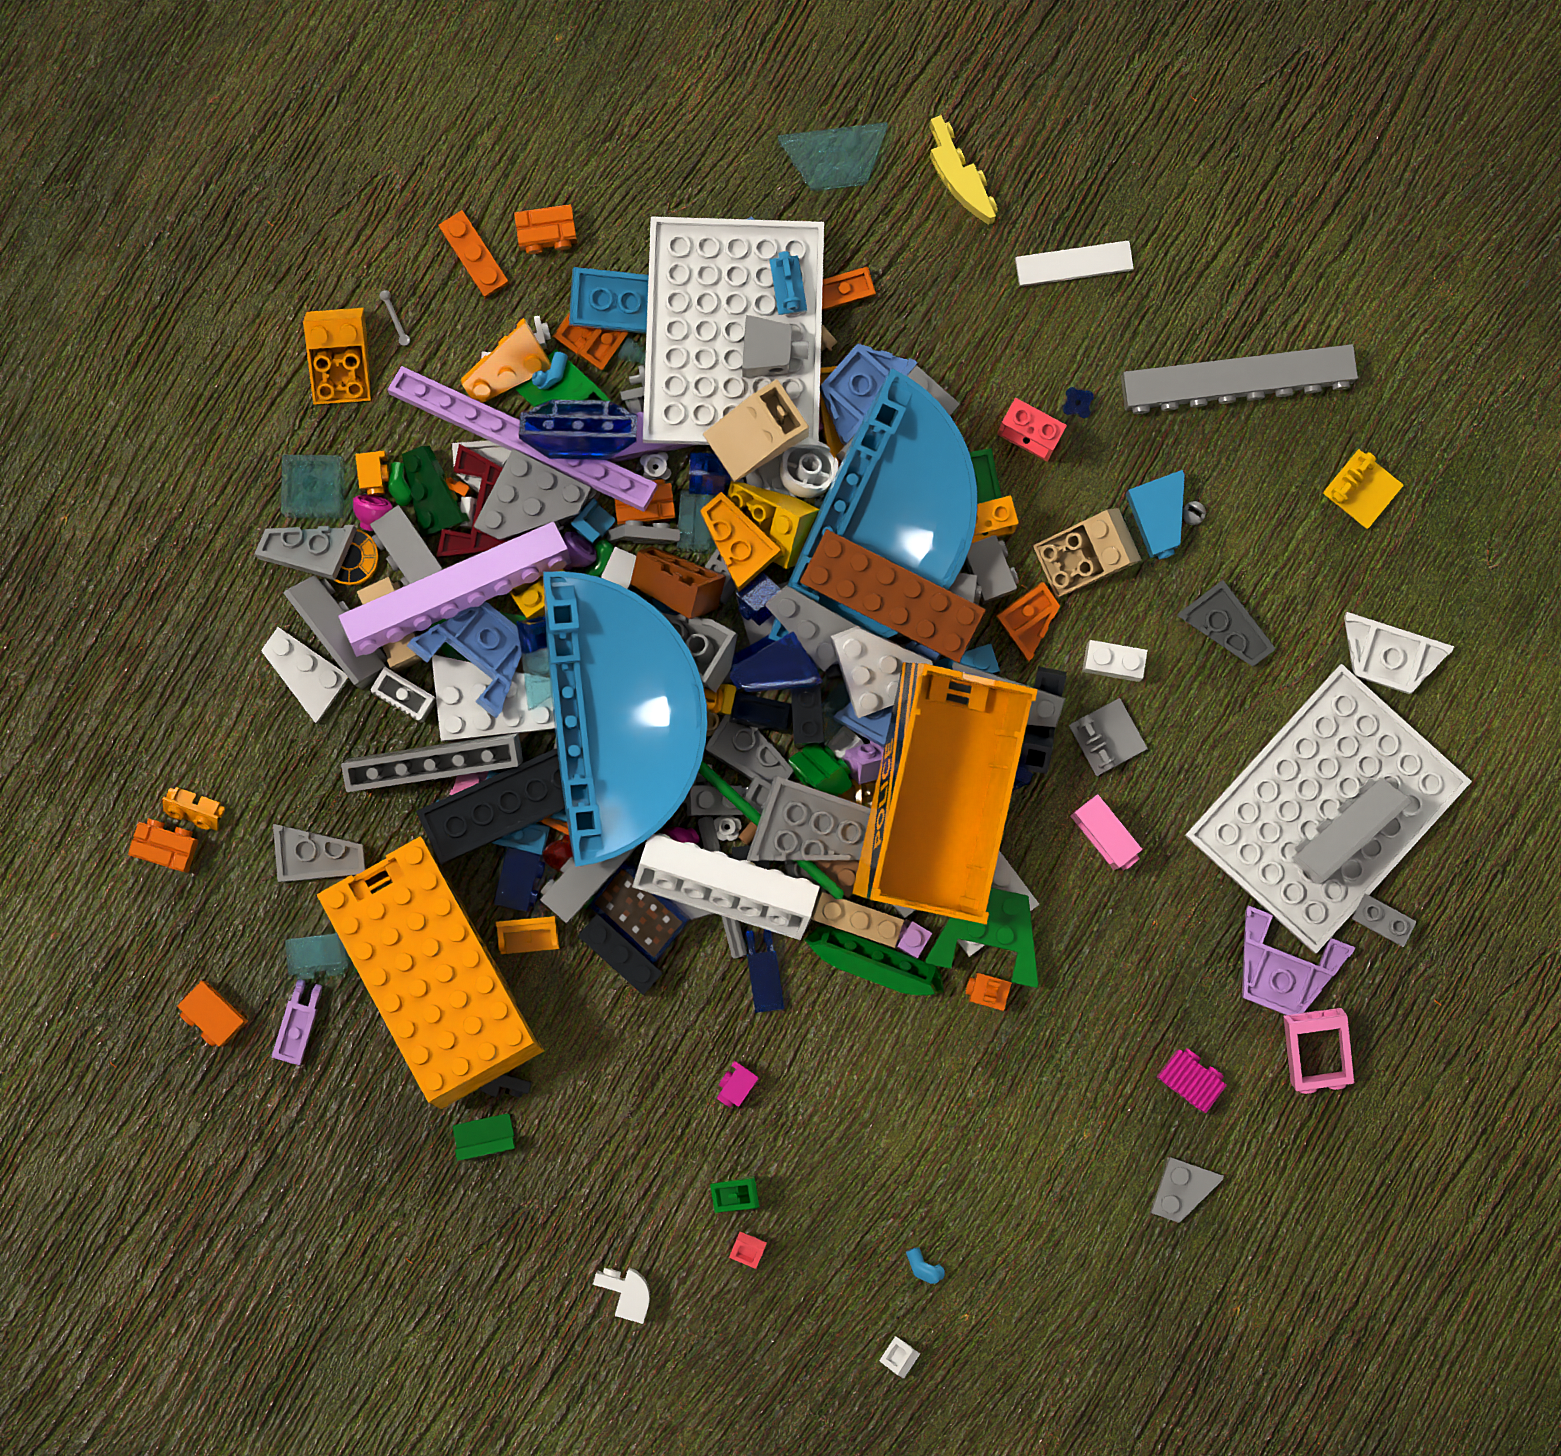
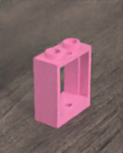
M1098 794L1070 815L1113 870L1121 867L1124 871L1140 859L1137 854L1143 849Z
M1342 1008L1284 1016L1290 1082L1295 1091L1308 1094L1316 1092L1317 1088L1329 1087V1089L1336 1090L1345 1088L1346 1084L1354 1083L1348 1017ZM1338 1029L1342 1072L1302 1077L1297 1034Z

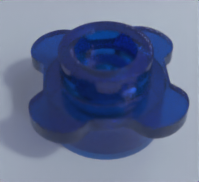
M1075 387L1068 388L1066 391L1067 401L1062 408L1063 412L1066 415H1079L1083 419L1089 417L1091 414L1089 406L1094 399L1093 393L1089 390H1077ZM1077 400H1079V401L1081 402V404H1080V405H1076L1075 402H1076Z

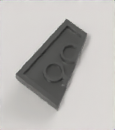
M1224 580L1177 614L1184 621L1252 667L1276 649Z

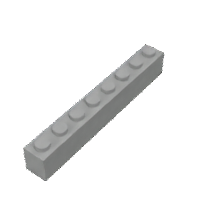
M1351 344L1126 371L1121 376L1125 411L1133 410V414H1144L1150 412V408L1161 407L1162 411L1178 409L1180 404L1190 403V407L1206 406L1207 401L1218 400L1219 404L1236 402L1238 397L1246 396L1247 400L1252 401L1265 398L1264 394L1276 393V397H1286L1293 395V391L1304 390L1305 394L1321 392L1322 387L1333 386V390H1343L1350 388V384H1353L1358 379L1354 347Z

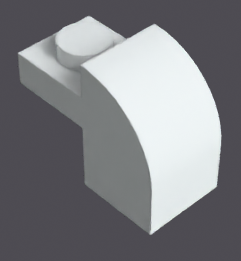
M604 1268L603 1272L597 1271L593 1285L621 1292L615 1316L643 1324L650 1303V1289L645 1278L632 1268L628 1269L626 1278L620 1277L621 1272L609 1268Z

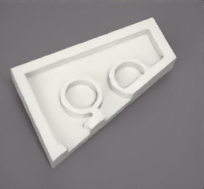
M277 627L261 650L313 721L318 724L349 680L348 676L279 627Z

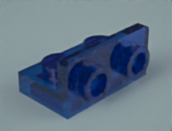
M507 847L494 900L495 905L529 912L530 907L535 908L539 893L538 890H534L537 878L542 879L546 862L541 861L542 855Z

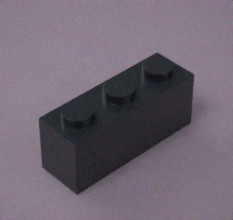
M598 914L578 935L583 942L642 995H645L664 974Z

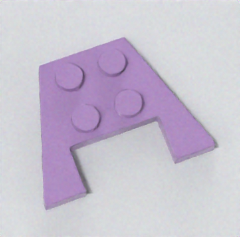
M1247 906L1245 910L1242 998L1284 1015L1304 1013L1327 982L1337 973L1345 960L1354 952L1355 947L1330 938L1317 966L1264 945L1263 941L1273 915Z

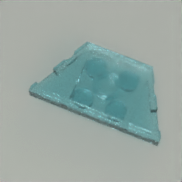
M887 122L778 135V143L783 147L792 164L800 172L811 191L864 185L869 182L888 125Z

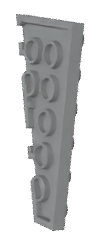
M774 776L746 860H860L871 808Z

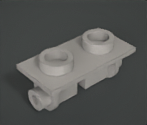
M1366 893L1358 908L1353 912L1354 915L1352 917L1354 921L1402 947L1405 946L1416 924L1415 920Z

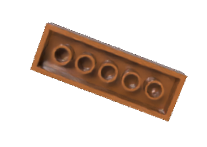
M826 529L800 580L801 584L959 664L986 613V609Z

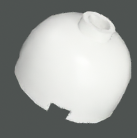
M818 441V448L791 447L784 452L780 460L779 476L783 485L791 494L800 498H814L821 496L829 490L838 471V460L836 457L834 459L833 455L829 452L830 448Z

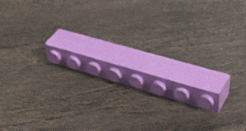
M553 521L338 615L356 657L363 654L367 655L385 644L400 641L410 633L425 630L435 622L442 619H450L456 616L458 612L467 608L480 606L492 597L507 594L517 586L524 583H532L542 576L543 572H555L563 569L567 564L571 563L568 548Z

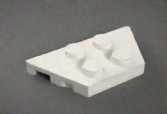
M1346 612L1344 616L1353 674L1357 678L1407 694H1411L1454 648V646Z

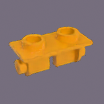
M179 787L168 790L167 796L162 799L163 812L177 820L183 818L191 821L201 829L218 831V817L222 818L225 812V807L221 806L220 802L201 796L198 805L193 804L196 798L195 793Z

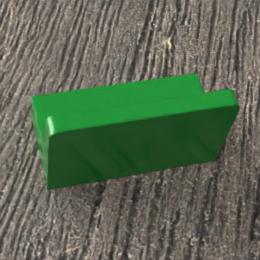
M509 1113L460 1123L452 1127L457 1147L455 1149L457 1161L517 1148Z

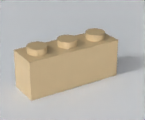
M821 891L817 893L810 918L894 948L904 922L903 919L845 899H835L832 895Z

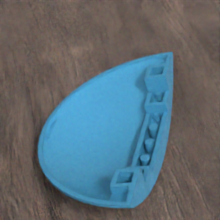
M893 368L875 396L842 460L788 583V586L815 600L822 606L836 612L857 626L886 639L898 634V632L800 583L826 529L948 590L959 574L969 552L977 516L975 472L968 448L959 429L942 405L926 389ZM775 617L768 638L785 645L803 648Z
M565 571L543 572L546 637L556 744L575 867L602 862L633 849L658 831L677 811L690 791L702 762L707 734V705L702 680L690 650L677 630L653 605L623 586L600 577Z

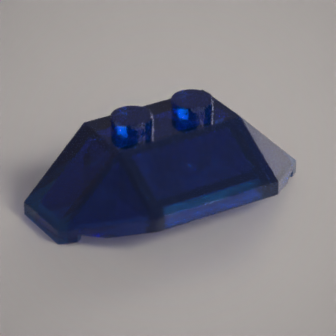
M552 399L535 406L529 411L525 410L520 413L518 436L520 440L549 459L609 460L637 442L638 415L629 413L626 409L611 401Z

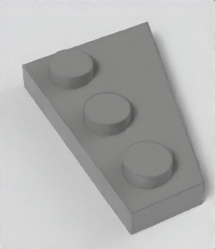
M344 525V528L318 526V529L301 530L300 527L265 529L255 551V556L260 560L336 580L357 528L355 525Z

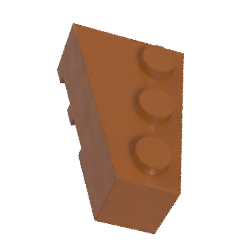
M651 546L637 552L630 584L688 619H693L718 609L726 576Z

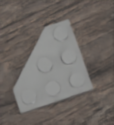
M512 449L473 527L502 541L511 538V536L535 530L553 521L556 522L579 515L592 488Z

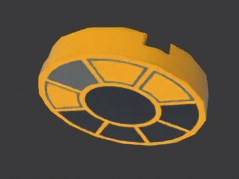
M360 529L356 531L337 578L334 580L338 584L349 586L362 584L370 579L377 570L379 563L378 547L372 537Z

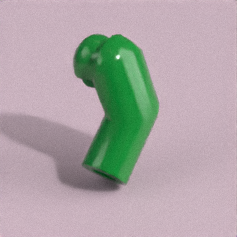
M393 462L390 466L388 490L398 505L406 506L411 502L412 494L410 487L404 480L405 467L401 462Z
M601 540L596 544V563L585 569V574L596 577L602 576L614 550V546L608 540Z

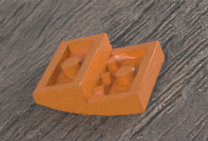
M569 312L552 338L602 371L629 332L569 326Z

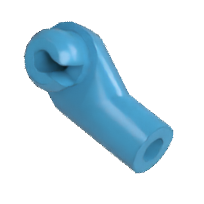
M555 352L550 369L546 372L541 370L534 372L532 383L539 389L544 390L561 381L568 356L561 352Z
M920 1247L906 1251L915 1277L930 1284H936L944 1278V1268L939 1264L933 1266L925 1263Z

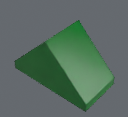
M755 1176L710 1184L715 1213L760 1207Z

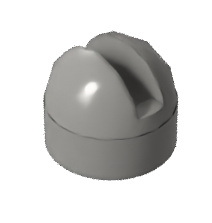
M1198 501L1187 503L1182 510L1184 521L1190 525L1200 524L1206 516L1204 505ZM1189 507L1202 513L1201 517L1189 511Z

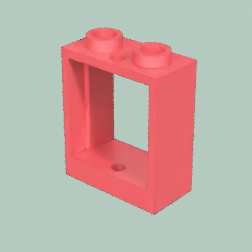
M1015 397L1000 425L997 435L1048 462L1067 425ZM1026 437L1030 440L1028 444L1023 442V439Z

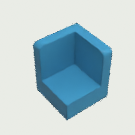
M593 498L574 519L571 526L591 545L595 546L614 525L616 520Z

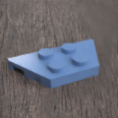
M857 344L820 385V393L839 439L844 446L856 434L890 370L893 368L907 376L918 362L910 358L908 360L893 356V353L882 350L876 351L869 346Z

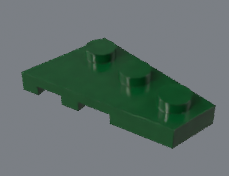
M420 446L401 454L408 484L411 489L421 537H430L441 533L442 529L449 530L470 522L467 514L462 513L457 504L459 499L456 493L448 488L444 480L445 473L430 446Z

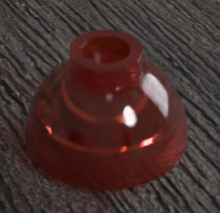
M564 835L563 839L551 842L542 852L544 861L551 868L561 873L563 872L560 869L573 857L569 835Z

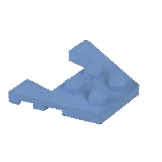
M485 601L480 606L470 607L458 612L456 616L435 625L424 634L414 637L410 640L407 647L425 662H428L444 642H447L493 680L476 700V703L497 718L502 712L506 695L509 692L511 681L528 635Z

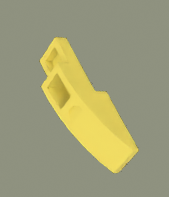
M942 115L931 119L929 127L938 147L931 150L930 159L943 183L953 196L973 215L988 225L994 223L995 213L998 212L994 198L992 196L988 197L984 187L987 186V182L982 170L977 171L974 163L963 167L962 165L966 164L961 149H955L952 139L955 136L950 123H945Z

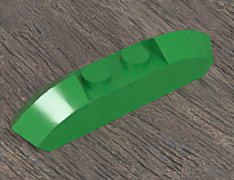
M829 925L817 927L804 939L821 959L842 971L905 994L932 995L944 993L942 974L937 966L926 964L919 959Z

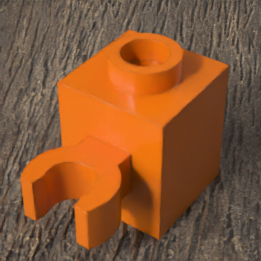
M976 973L975 978L969 977L965 994L970 995L969 1002L1004 1011L1012 982Z

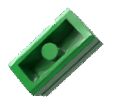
M809 743L803 748L802 752L798 751L789 758L788 763L793 769L794 774L805 786L837 797V794H843L852 787V782L848 777V774L851 773L849 767L842 759L836 761L835 754L828 746L822 748L818 743Z

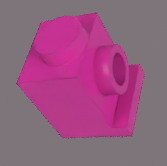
M736 1061L731 1065L736 1069L732 1074L730 1071H727L718 1084L723 1089L717 1096V1099L729 1108L733 1104L739 1107L759 1078Z

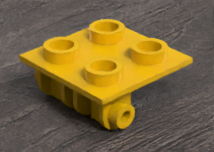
M1358 449L1324 490L1323 494L1368 529L1403 487V484L1375 462L1377 458L1370 452L1365 454Z

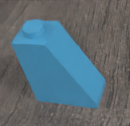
M1183 470L1129 489L1125 494L1150 558L1158 556L1159 560L1173 556L1175 555L1174 549H1177L1181 544L1185 477Z

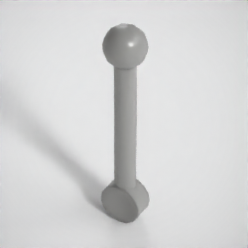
M383 290L380 293V299L385 301L400 336L399 343L402 346H408L410 338L408 335H405L390 301L391 293Z

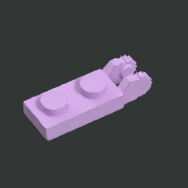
M300 979L296 983L291 1001H288L272 1053V1058L299 1066L302 1064L318 1011L316 1007L323 989L321 985L316 984L311 992L309 1005L299 1004L305 989V981Z

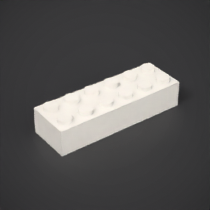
M661 833L653 834L647 839L632 885L633 888L801 940L811 918L819 886L814 885L807 879H795L784 875L783 872L776 869L767 870L760 868L751 861H738L729 858L722 852L703 850L694 843H681Z

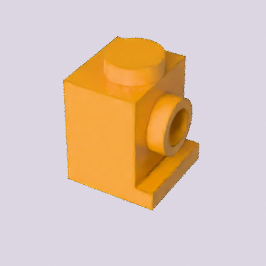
M376 451L355 454L359 489L363 493L367 492V496L385 494V482L389 481L388 465H383L382 462L388 461L386 452Z

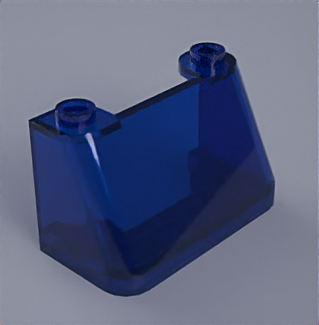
M794 631L789 632L777 641L769 639L768 634L733 655L730 669L731 674H729L737 690L743 687L745 692L814 688L823 682L819 670L811 656L805 651Z

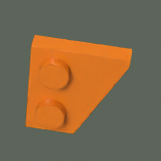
M1041 582L995 616L1026 661H1030L1034 657V652L1041 639L1044 638L1048 626L1055 617L1060 605L1046 584Z

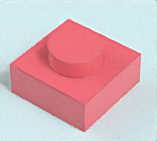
M739 1232L729 1258L756 1269L767 1242Z

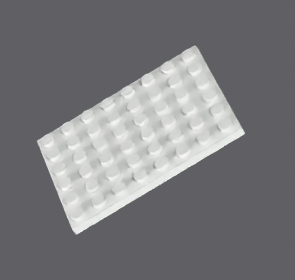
M651 217L643 443L709 445L703 436L706 430L753 393L778 379L809 426V436L793 447L818 448L824 222ZM788 251L790 256L798 255L807 311L778 315L769 259L779 258L778 254L780 252ZM746 315L791 325V341L809 342L808 359L790 358V369L787 374L742 377Z
M1340 664L1185 836L1316 954L1358 908L1364 894H1371L1472 781L1344 665ZM1371 778L1374 781L1380 778L1385 779L1410 799L1411 803L1324 882L1315 884L1291 858L1297 853L1294 849L1295 846L1306 837L1311 840L1318 834L1316 827L1329 817L1332 821L1339 815L1340 812L1337 808L1348 798L1354 801L1362 794L1358 789Z

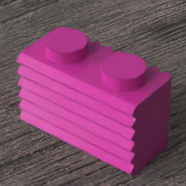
M1186 1048L1183 1052L1177 1049L1157 1075V1078L1201 1112L1207 1113L1227 1086L1222 1082L1224 1076L1211 1066L1208 1069L1198 1063L1201 1058L1191 1050Z

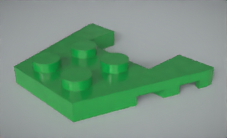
M991 887L986 912L989 913L987 925L950 917L925 959L926 964L951 969L958 939L1017 952L1011 982L1037 988L1038 978L1029 896Z

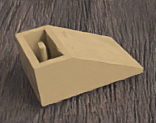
M778 379L749 396L706 430L703 436L732 480L736 482L809 436V426Z
M1119 508L1107 509L1033 545L1056 598L1142 561Z

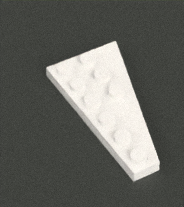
M433 655L432 663L441 742L555 729L550 679L514 672L502 712L495 718L476 703V700L493 680L471 662Z

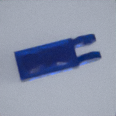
M764 929L763 935L767 952L756 953L755 951L756 941L753 930L746 931L749 949L747 957L755 1013L784 1009L777 954L773 948L771 931Z

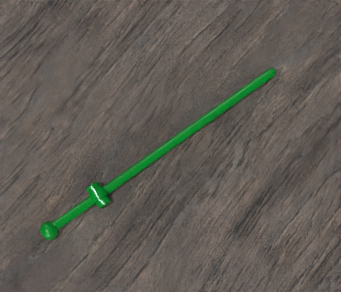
M702 760L698 772L758 827L761 814ZM794 860L835 899L843 897V890L811 860Z

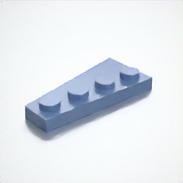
M913 640L905 646L908 650L928 657L934 666L941 654ZM850 702L843 710L838 711L833 718L836 722L884 748L893 705L858 718Z

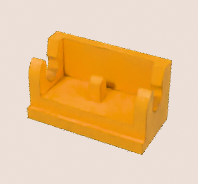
M555 916L496 922L498 945L501 954L559 949L557 917Z

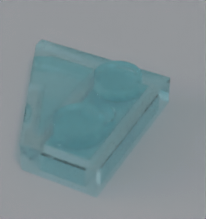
M548 650L522 653L528 711L533 710L537 705L551 697Z

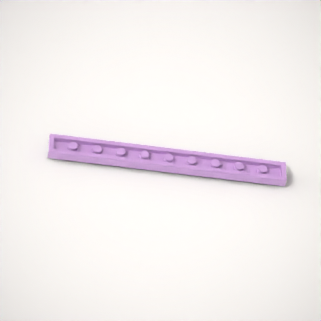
M403 366L400 367L387 389L391 396L512 451V449H515L643 512L647 509L658 489L657 483Z

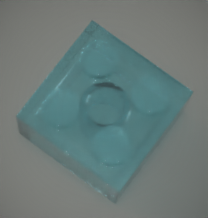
M282 455L281 513L286 518H344V459L339 455Z

